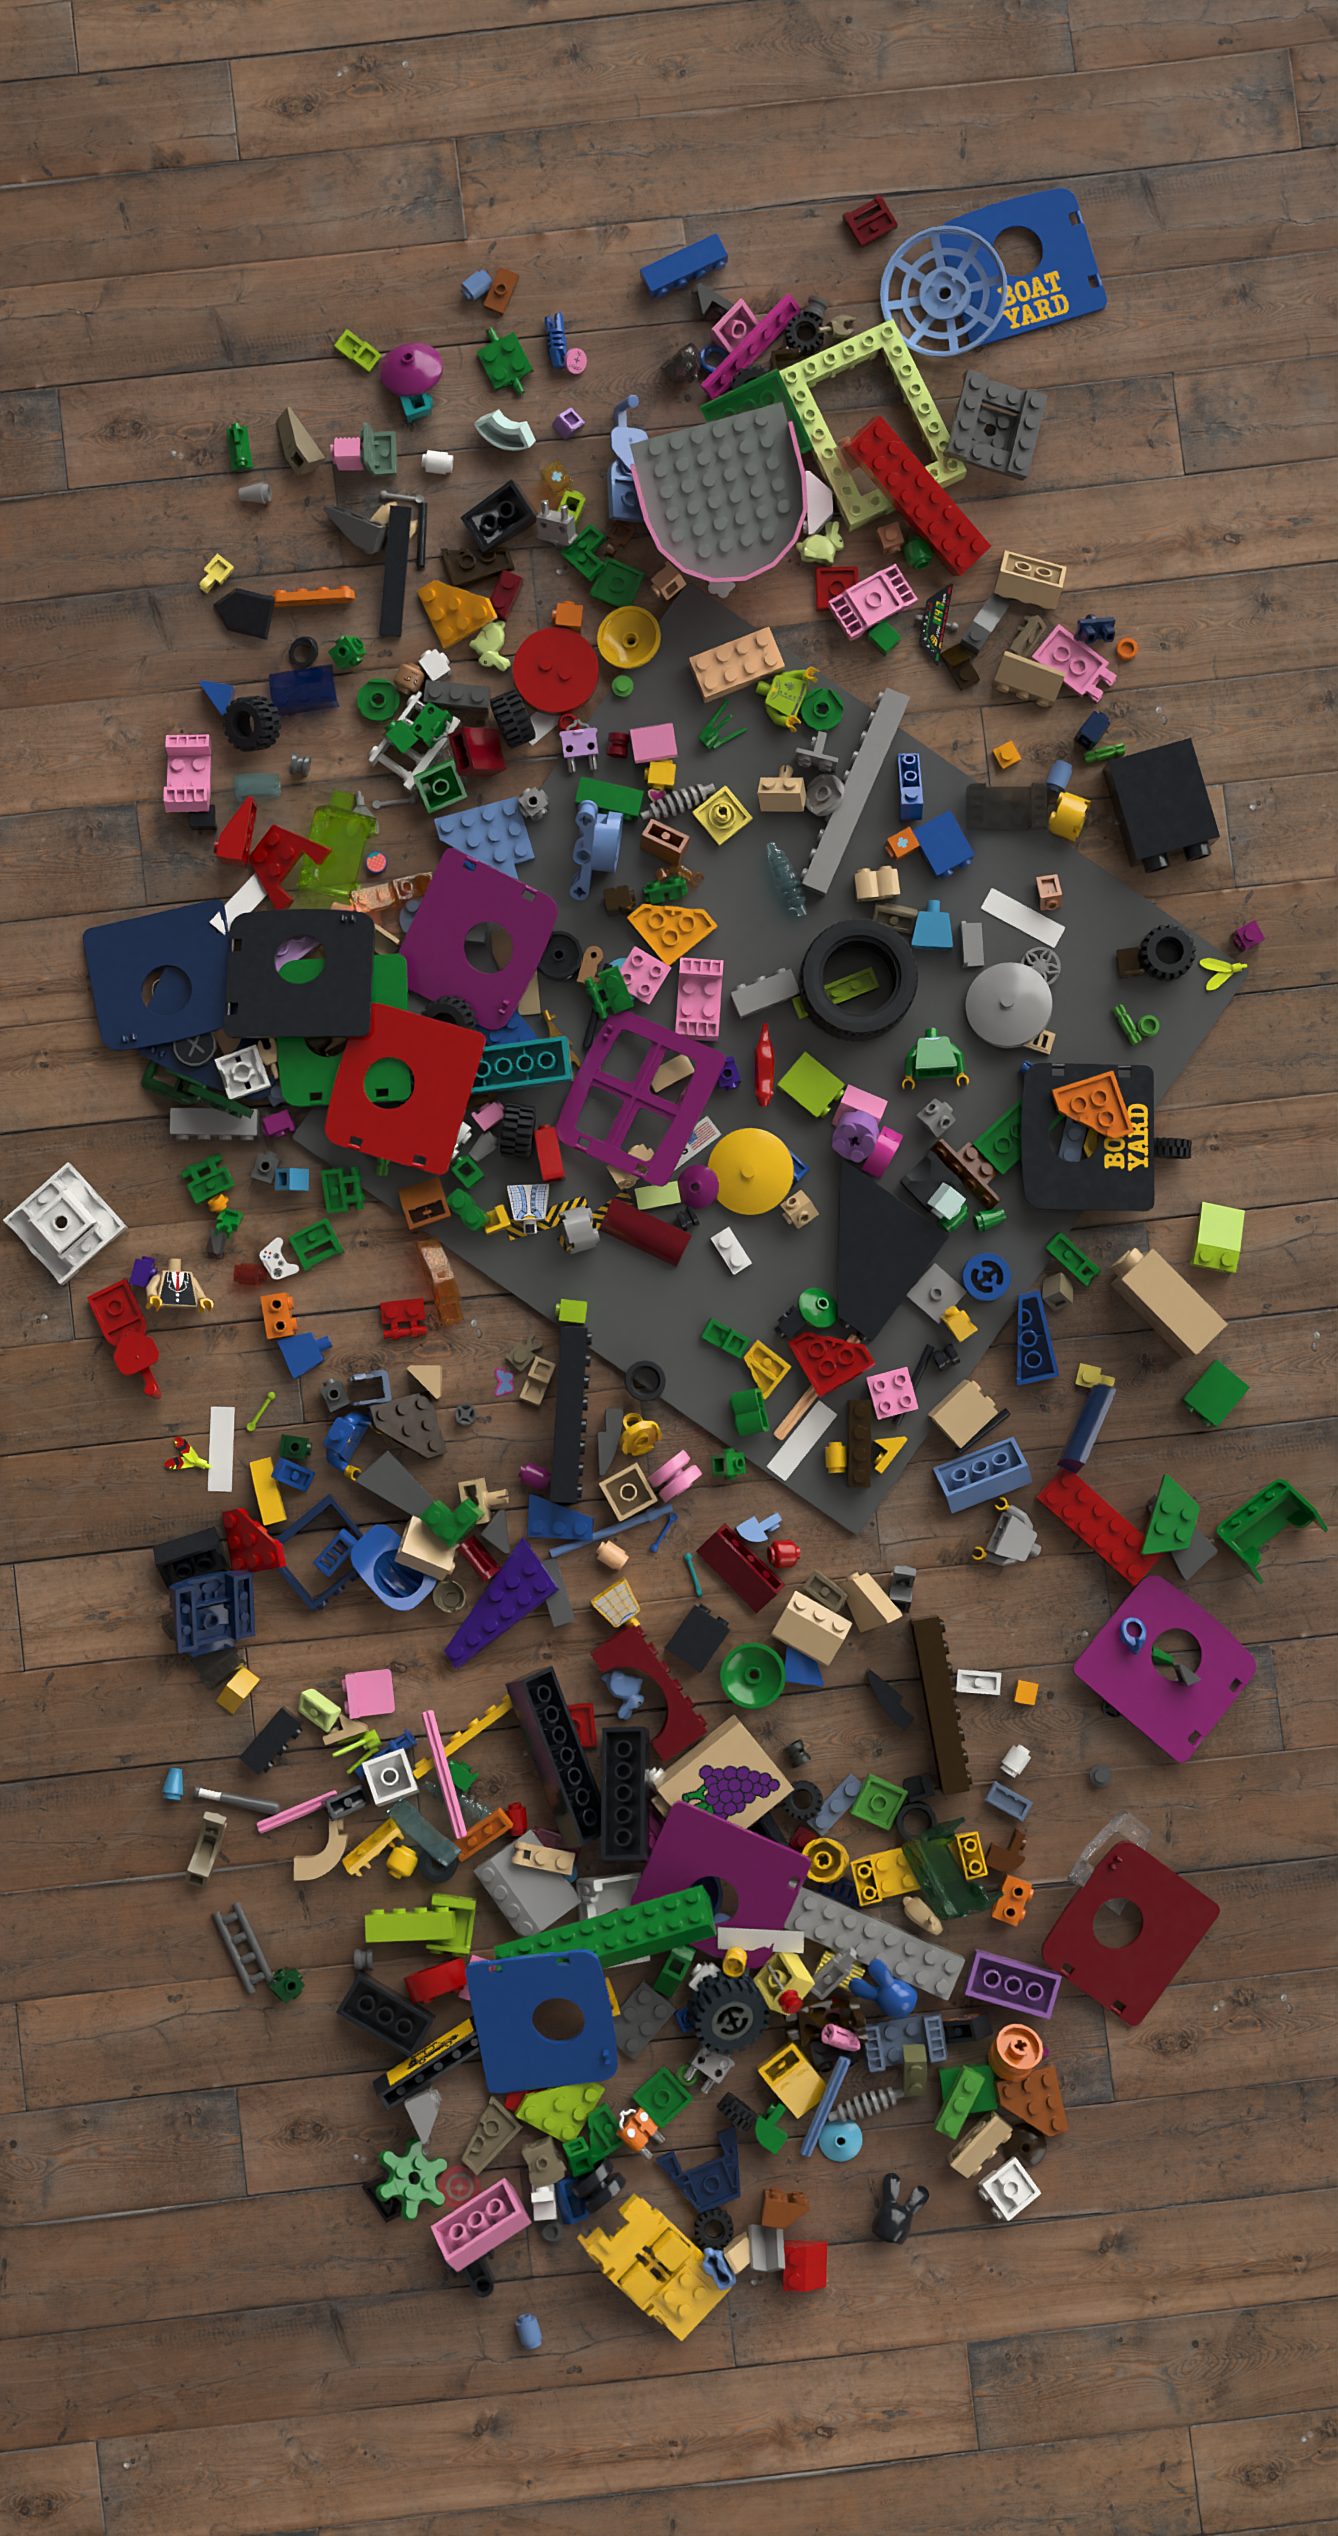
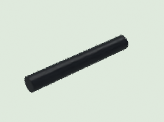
M425 502L419 503L416 565L419 568L425 567L427 503Z
M1006 1408L1003 1409L962 1448L956 1447V1451L960 1455L1010 1416V1412Z

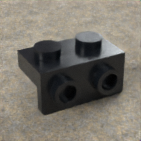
M822 2038L809 2042L817 2072L826 2073L832 2071L840 2056L850 2060L849 2067L859 2062L857 2051H849L824 2043Z

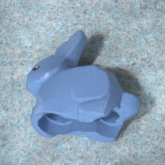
M614 1668L609 1673L601 1676V1681L606 1684L607 1690L611 1695L623 1701L617 1714L618 1717L628 1720L632 1709L638 1708L645 1701V1697L639 1694L644 1678L640 1676L634 1677Z
M706 2248L702 2263L705 2272L712 2276L720 2290L733 2287L736 2283V2276L724 2256V2252Z

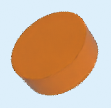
M1131 638L1121 639L1116 646L1117 656L1125 661L1133 659L1138 651L1137 643Z

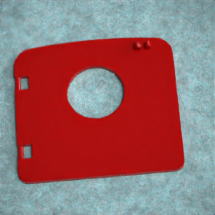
M372 1003L370 1033L366 1037L349 1038L329 1103L325 1123L327 1138L338 1146L437 1175L445 1174L449 1169L485 1048V1036L480 1032L384 1004ZM383 1058H397L404 1061L414 1075L415 1085L411 1097L402 1106L394 1109H383L374 1105L367 1097L364 1088V1079L368 1069L375 1062ZM351 1137L363 1139L362 1145L351 1144ZM415 1155L426 1157L425 1165L414 1162Z

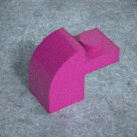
M884 1126L876 1141L874 1151L867 1157L862 1170L881 1179L903 1135Z

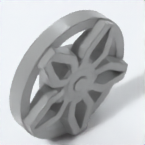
M1036 947L1029 950L1023 956L1021 964H1024L1027 959L1028 963L1032 965L1029 967L1036 970L1041 976H1044L1048 986L1053 984L1059 977L1061 963L1057 954L1051 949ZM1036 951H1044L1040 958L1034 954ZM1048 952V959H1043V956ZM1029 955L1033 956L1036 960L1032 962ZM1052 956L1056 959L1057 965L1049 963ZM1052 966V967L1056 968L1057 970H1055V971H1049V967ZM1046 974H1055L1053 979L1047 982L1048 976Z

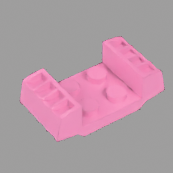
M894 564L828 601V607L851 642L862 636L866 629L896 612L901 614L908 610L918 601V598L913 593L897 565Z
M209 734L166 735L165 748L168 755L167 787H164L166 813L209 812L212 770V740Z
M680 957L676 1033L692 1040L718 1042L723 960Z

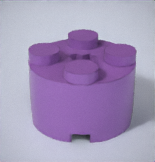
M862 1110L844 1113L839 1118L833 1134V1149L844 1158L854 1162H861L867 1158L869 1154L873 1153L880 1133L876 1119L868 1112Z

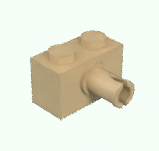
M785 765L781 766L778 778L761 777L757 792L761 811L803 812L806 801L803 778H792L793 768L787 765L785 772Z
M485 1477L458 1483L461 1503L470 1499L485 1513L476 1524L492 1520L491 1505L509 1503V1497L500 1498V1496L508 1495L507 1489L488 1493Z

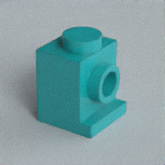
M425 392L416 396H400L408 423L414 419L432 414L431 408L434 407L431 394L426 395ZM418 404L423 406L415 409V406Z

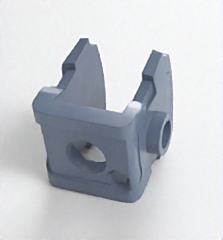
M374 1370L370 1374L351 1375V1378H347V1382L381 1377L384 1398L354 1402L351 1403V1406L368 1405V1407L389 1402L391 1400L388 1373L385 1370Z

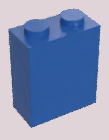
M950 810L912 830L920 844L919 851L935 879L940 876L942 879H945L953 874V869L959 866L963 869L972 864L971 860L975 854Z

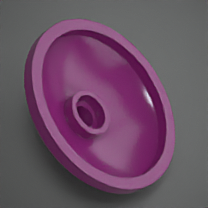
M406 343L395 347L386 354L380 364L379 374L383 385L390 392L400 396H416L427 392L438 383L442 376L443 363L439 353L433 347L424 343Z

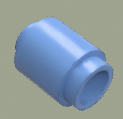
M482 269L479 272L476 271L461 283L462 289L460 291L467 300L475 301L490 289V285L493 282Z
M1056 760L1055 764H1052L1045 782L1050 792L1059 794L1066 790L1072 774V765L1061 760Z
M530 2313L519 2316L515 2325L521 2344L524 2345L525 2349H533L542 2344V2334L536 2316Z

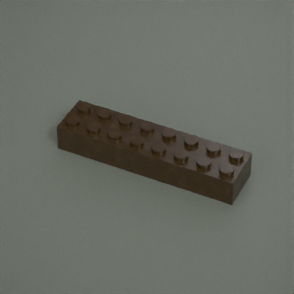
M937 1615L912 1618L910 1623L940 1792L943 1795L970 1791L969 1785H973L971 1772L966 1770L965 1766L966 1763H969L967 1750L962 1748L961 1743L965 1741L963 1728L958 1726L957 1721L961 1720L959 1706L957 1707L954 1704L957 1692L955 1685L950 1681V1676H953L952 1665L946 1659V1655L949 1654L948 1642L943 1640L942 1633L946 1632L944 1620L939 1619Z

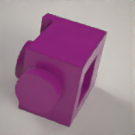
M287 1109L263 1118L264 1125H261L265 1137L275 1136V1138H280L287 1135L288 1130L292 1133L296 1131L290 1112Z

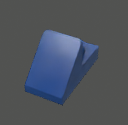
M280 1457L271 1477L307 1492L315 1472L289 1459Z

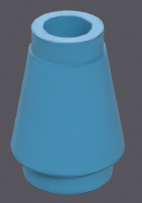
M169 1768L161 1792L164 1793L163 1799H181V1795H183L182 1769Z

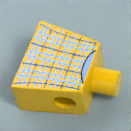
M622 1577L590 1600L592 1605L615 1628L623 1623L625 1626L632 1622L635 1626L641 1625L634 1616L641 1610L625 1577Z

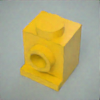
M956 1306L949 1307L940 1316L949 1331L959 1342H962L978 1330L970 1322V1318L965 1311L962 1310L960 1312Z

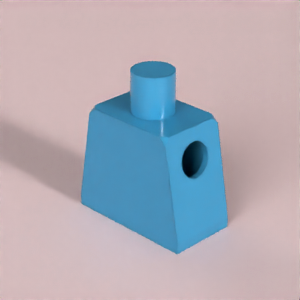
M927 900V912H918L910 944L911 949L952 950L953 941L949 913L940 912L939 900Z

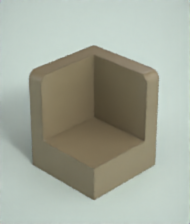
M1062 1272L1044 1279L1042 1299L1054 1311L1073 1304V1283Z

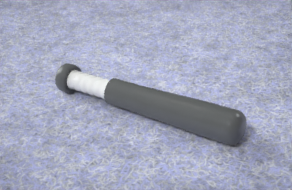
M199 1785L195 1786L193 1798L195 1799L199 1797L220 1801V1803L277 1815L280 1809V1804L276 1801L223 1791L222 1793L202 1789Z

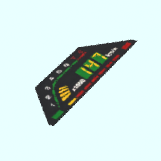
M952 583L927 599L919 639L935 665L938 666L953 589Z

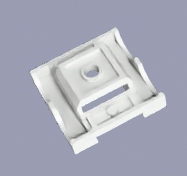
M69 1162L3 1219L23 1240L33 1255L49 1269L60 1285L67 1283L79 1272L82 1266L128 1228ZM60 1216H65L67 1219V1225L64 1228H58L56 1225V1220ZM94 1224V1226H93L91 1229H89L82 1237H80L73 1245H71V1246L63 1253V1251H64L70 1244H72L80 1235H82L89 1227H91V1226Z

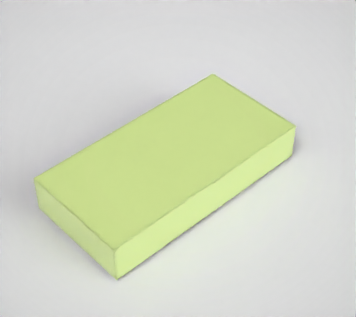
M677 1181L668 1182L664 1187L652 1185L635 1189L639 1210L681 1203Z

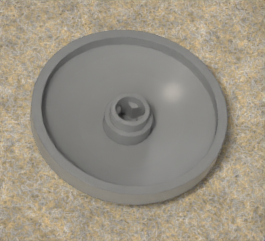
M1000 963L984 970L973 981L966 997V1014L972 1029L982 1040L996 1047L1015 1048L1030 1043L1045 1030L1052 1015V995L1045 979L1033 968L1020 963Z

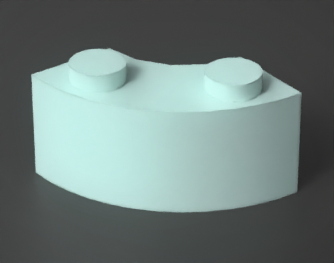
M499 409L480 417L474 423L478 432L488 442L505 450H523L529 448L536 441L527 421L520 423L510 421L503 416Z

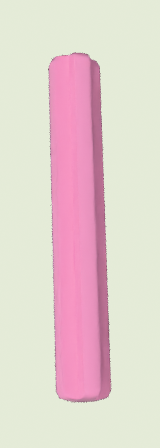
M336 1790L330 1791L257 1823L258 1831L260 1833L267 1832L323 1808L322 1801L338 1793Z

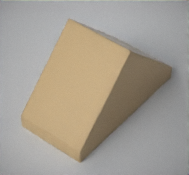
M410 1365L407 1368L436 1399L439 1400L442 1397V1366Z

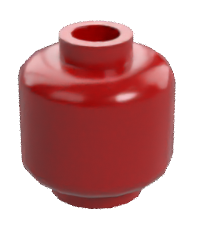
M790 1539L774 1541L767 1548L768 1562L776 1569L794 1567L797 1559H800L801 1556L799 1546H796Z

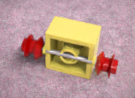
M772 1952L769 1960L760 1967L762 1969L753 1980L756 1986L759 1987L769 2008L789 2016L799 2011L803 2003L802 1999L814 1986L815 1982L797 1954Z

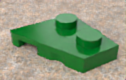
M606 2102L587 2113L590 2154L594 2164L623 2145L624 2142L616 2134L620 2128L619 2123Z

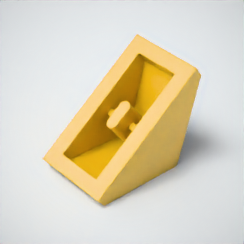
M243 1666L226 1685L216 1702L234 1714L260 1679Z

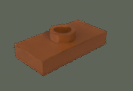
M499 267L483 307L504 315L518 282L519 274Z

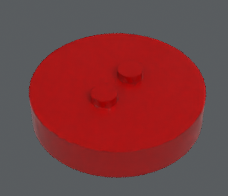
M560 627L539 630L530 635L517 650L513 662L515 686L523 701L540 713L560 716L565 713L575 712L590 700L596 690L599 678L596 654L589 642L575 631Z

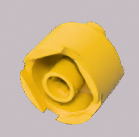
M1061 792L1056 803L1057 812H1052L1048 823L1050 824L1048 830L1053 834L1075 842L1086 820L1087 815L1085 811L1090 808L1091 801L1068 792Z
M828 1838L815 1839L809 1842L802 1852L803 1855H806L811 1860V1867L807 1876L814 1881L834 1883L840 1880L848 1869L849 1856L847 1851L835 1840ZM822 1857H828L829 1863L827 1865H822Z

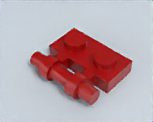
M424 1298L380 1303L382 1324H391L392 1330L383 1331L384 1339L393 1338V1340H400V1337L408 1336L418 1338L419 1335L427 1334V1326L418 1327V1320H426ZM411 1322L410 1328L399 1329L398 1323Z

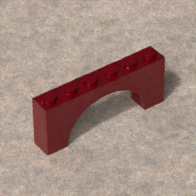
M632 1622L589 1652L603 1673L615 1667H633L644 1671L659 1684L666 1699V1718L659 1733L651 1739V1743L665 1762L706 1734L705 1726L708 1724L701 1713L696 1715L693 1710L696 1706L690 1697L687 1696L685 1698L681 1693L683 1687L677 1678L672 1680L668 1674L671 1670L664 1660L660 1662L656 1657L659 1652L653 1643L648 1644L645 1641L646 1633L640 1625L635 1626Z

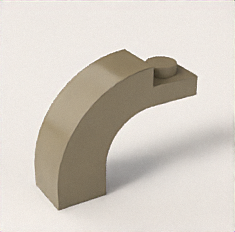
M205 1811L199 1839L187 1869L185 1883L206 1889L227 1826L226 1817Z

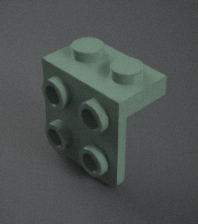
M364 423L363 429H360L361 442H364V450L360 452L361 463H364L365 469L369 471L372 477L396 476L397 433L395 431L374 432L369 423Z

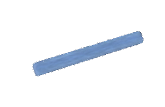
M840 2056L802 2143L800 2154L806 2157H810L849 2067L850 2060L846 2057Z

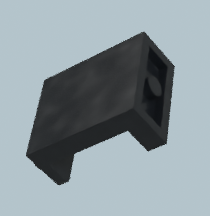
M694 1604L665 1648L701 1673L731 1629L727 1627L729 1622L718 1616L716 1619L711 1616L709 1608L703 1604H700L699 1607Z

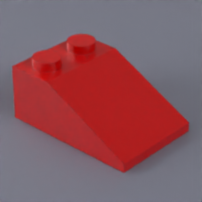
M253 796L246 798L221 832L219 841H215L214 853H216V857L221 864L245 868L248 866V857L258 807Z

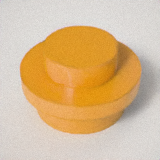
M222 1193L214 1196L208 1201L209 1210L211 1212H221L227 1207L226 1203L229 1199L226 1196L224 1197Z

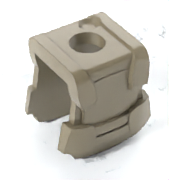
M551 2135L522 2145V2154L529 2165L528 2175L530 2184L533 2183L536 2188L545 2187L564 2177L565 2165L568 2163L561 2153L558 2154Z

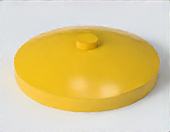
M744 1128L726 1135L714 1147L708 1161V1168L716 1174L719 1182L717 1200L726 1208L740 1214L756 1215L772 1210L786 1198L794 1179V1164L788 1148L778 1137L761 1129Z

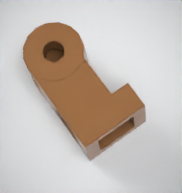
M590 946L586 949L577 985L587 987L584 981L587 977H592L594 983L600 981L599 978L595 977L598 966L603 962V952L599 947Z

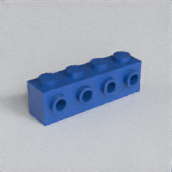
M715 233L641 268L640 277L650 298H661L669 290L674 288L680 289L687 285L690 280H699L706 276L709 271H718L724 268L726 263H728V254L718 234Z

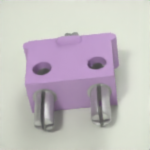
M580 719L574 720V723L569 725L566 731L559 733L569 773H572L570 759H572L574 773L576 772L574 758L588 757L590 770H593L591 758L593 756L594 770L597 769L596 755H598L596 734L598 730L597 728H590L586 723H581ZM577 723L580 726H585L587 728L569 731V729L575 727ZM590 744L594 745V749L592 750L588 749L587 747ZM572 747L573 751L567 752L566 749Z

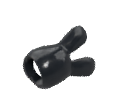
M888 2173L883 2180L884 2202L872 2222L871 2232L882 2241L902 2245L908 2237L913 2215L928 2201L929 2191L924 2186H917L912 2190L905 2204L900 2205L897 2203L901 2179L895 2173Z

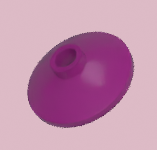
M703 1165L687 1167L682 1171L677 1181L681 1200L688 1206L692 1205L693 1208H703L710 1205L716 1199L719 1192V1182L716 1174L710 1168ZM694 1183H697L699 1186L697 1191L693 1189Z

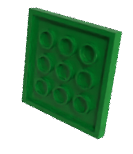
M778 368L700 406L708 423L783 402L787 422L792 421L800 455L813 449L811 440Z

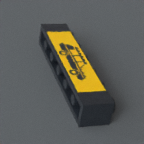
M471 2016L415 2053L412 2058H407L373 2081L376 2095L388 2111L480 2051L474 2016Z

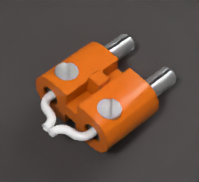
M641 2106L635 2110L621 2111L619 2114L621 2116L620 2128L616 2133L617 2136L633 2153L640 2152L646 2160H650L652 2154L645 2147L648 2138L652 2136L659 2144L665 2141V2138L657 2131L659 2126ZM630 2114L627 2118L628 2121L623 2123L624 2115Z

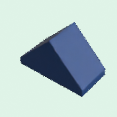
M202 680L199 684L223 717L224 713H227V705H231L230 702L234 699V687L228 684Z

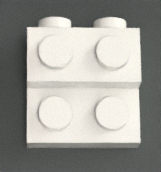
M1016 2157L1010 2158L999 2169L993 2170L977 2183L980 2187L978 2190L979 2195L984 2201H990L993 2206L991 2211L999 2220L1002 2218L1005 2221H1009L1041 2194Z

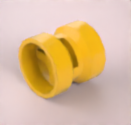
M739 1947L728 1949L723 1962V1971L728 1976L739 1977L742 1975L747 1961L746 1952Z

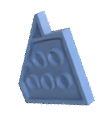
M517 796L434 819L440 842L451 848L458 849L517 880L519 879L514 865L535 859L523 816L518 809L520 805Z

